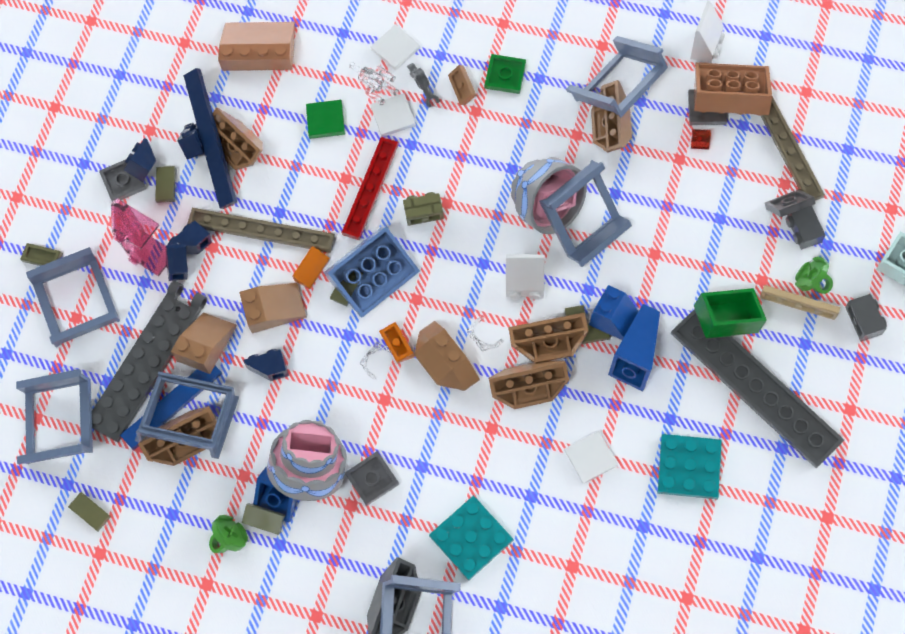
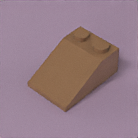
M297 283L258 286L239 292L247 324L252 334L307 318Z
M203 312L179 336L171 353L177 362L210 374L237 325Z

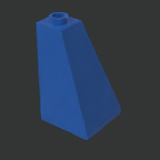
M642 304L614 354L608 373L609 376L642 392L646 387L653 367L660 311Z

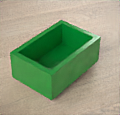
M754 288L701 293L694 304V309L705 338L759 333L767 321Z

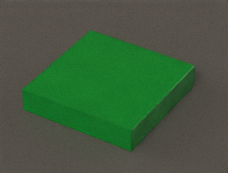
M491 54L484 89L520 94L526 68V59Z
M341 99L306 104L309 139L345 135Z

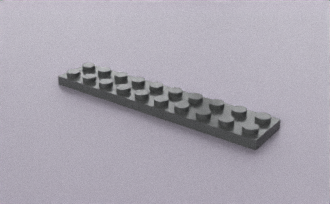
M695 309L671 331L670 334L816 469L844 442L845 439L732 336L705 338Z

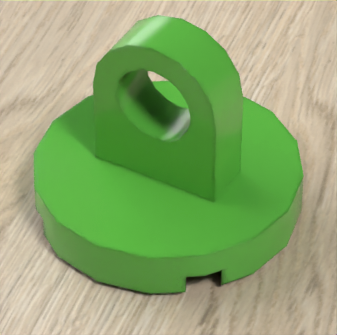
M814 257V261L804 263L795 276L797 281L795 286L801 291L813 289L817 293H829L833 287V280L827 274L829 269L828 262L822 257ZM824 279L826 284L825 287L821 289L820 282Z
M219 515L212 522L211 529L213 535L209 540V547L213 553H224L227 550L237 552L245 547L248 541L246 530L241 523L233 521V517Z

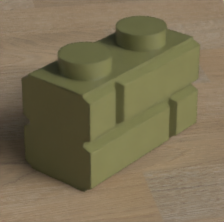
M428 192L421 197L412 195L403 200L408 226L444 219L439 193Z

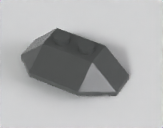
M396 557L380 576L367 613L368 634H380L383 582L391 580V575L418 578L415 564ZM394 589L392 634H403L408 631L421 592Z

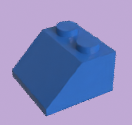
M608 285L592 312L589 325L623 340L639 311L625 292Z
M265 467L257 478L253 505L285 514L284 521L289 523L298 500L279 492L270 482L267 467Z

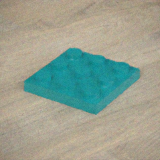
M662 434L657 494L718 500L722 440Z
M474 495L429 534L433 542L468 581L514 541L511 535Z

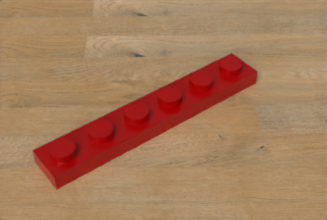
M384 137L380 138L341 232L343 236L360 241L399 144L397 141Z

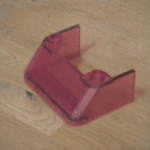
M115 198L111 203L113 239L121 245L129 257V262L135 266L139 264L159 277L166 268V246L151 237L160 226L159 223L120 199Z

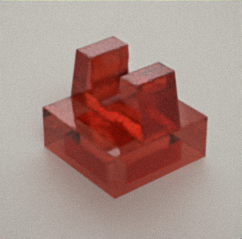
M692 129L690 148L709 150L711 130Z

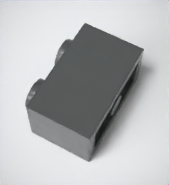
M812 205L788 214L785 218L787 226L794 233V242L799 244L801 250L823 242L826 235Z
M871 294L850 300L845 308L860 342L880 336L885 332L887 322L880 315L878 302L876 299H873Z

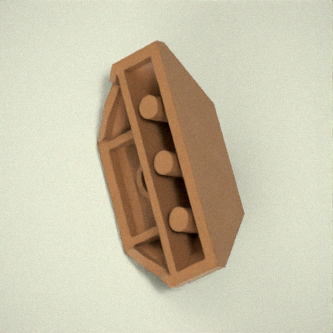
M619 80L601 86L599 94L615 99L618 105L626 98ZM592 106L593 143L607 153L624 148L632 138L630 109L620 118L614 112Z
M216 107L213 116L226 162L234 170L253 166L263 151V142L240 120Z
M585 313L508 327L511 346L533 363L574 356L589 332Z
M433 321L419 331L414 356L436 385L466 391L480 381L469 359L445 328L436 321Z
M545 361L506 368L488 378L492 398L513 409L551 402L560 393L565 384L569 382L565 361Z
M207 406L191 410L158 428L211 439L217 420L211 408ZM147 436L138 443L147 461L175 466L206 450Z

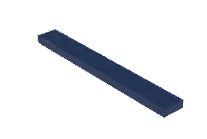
M195 68L184 74L183 77L220 209H225L237 203L202 72L200 68Z

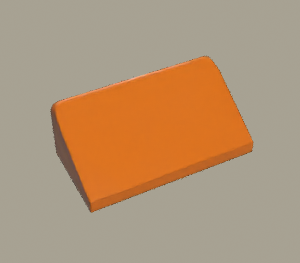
M312 246L292 275L294 281L311 289L330 258Z
M396 322L379 331L397 363L415 357Z

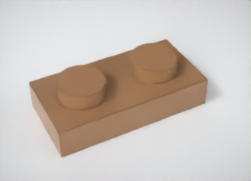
M458 65L448 74L459 104L465 106L476 96V93L464 65Z

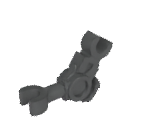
M414 63L407 65L410 76L414 78L417 86L423 90L426 96V106L428 108L432 107L430 104L431 98L436 103H439L440 99L431 92L429 80L421 67L417 69Z

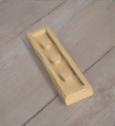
M764 285L760 295L761 299L832 320L837 318L841 308Z

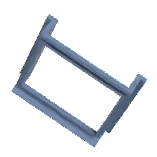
M616 36L612 40L618 51L616 56L584 89L569 85L565 90L573 95L576 102L581 101L614 112L621 118L665 72L668 66L662 56L663 48ZM624 57L655 66L619 105L613 98L592 92Z
M593 160L547 199L539 201L567 257L577 262L580 267L587 264L632 226L630 220L619 215L600 175L605 169L604 164ZM593 179L611 219L577 247H574L556 208Z
M90 247L26 272L27 278L34 287L49 328L51 344H54L56 348L60 344L114 322H120L99 264ZM90 265L108 313L60 332L43 283Z
M80 369L16 381V389L25 393L26 455L17 456V464L29 465L35 462L82 453H93L90 378L81 374ZM79 385L81 444L35 453L34 394Z
M158 372V377L146 410L136 431L135 441L140 442L147 436L207 449L210 451L211 458L219 459L239 396H235L234 387ZM165 382L226 395L211 439L150 426Z
M391 575V580L383 582L380 634H392L394 589L443 594L442 634H451L452 594L460 592L461 583Z

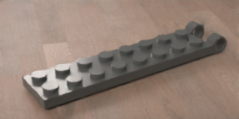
M175 280L170 283L167 294L92 410V429L117 443L122 438L120 435L127 430L154 387L158 372H163L173 356L171 350L179 336L196 320L207 303V297L200 293L194 295L191 306L178 301L177 298L181 295L184 285Z

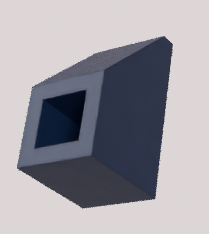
M192 122L185 125L177 142L188 160L203 154L204 150L197 124Z
M146 138L142 140L141 144L138 142L132 149L134 154L130 153L125 160L127 165L124 171L141 182L144 181L157 161Z
M194 220L190 224L185 225L177 236H173L167 245L171 243L185 244L186 255L200 254L212 243L210 233Z
M171 243L166 245L168 281L187 280L188 267L185 244Z
M271 349L265 354H254L249 356L248 359L243 360L248 370L269 381L289 376L281 349Z

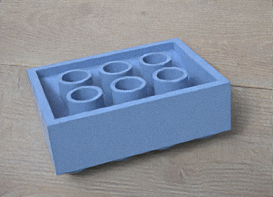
M382 226L323 273L362 318L419 273L420 270L387 226ZM352 272L356 274L354 281H350L348 275ZM342 280L351 284L358 283L351 297L340 284Z

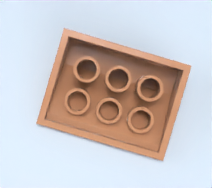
M295 22L225 23L218 53V61L222 71L293 70Z
M695 62L694 111L702 113L718 112L721 114L736 113L739 115H769L772 101L769 66Z

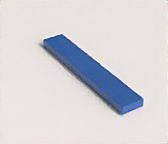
M215 365L210 374L196 369L187 378L213 383L222 375V372ZM183 385L175 387L158 402L150 426L158 428L164 425L203 390ZM143 416L120 435L133 451L139 447V442H136L135 438Z

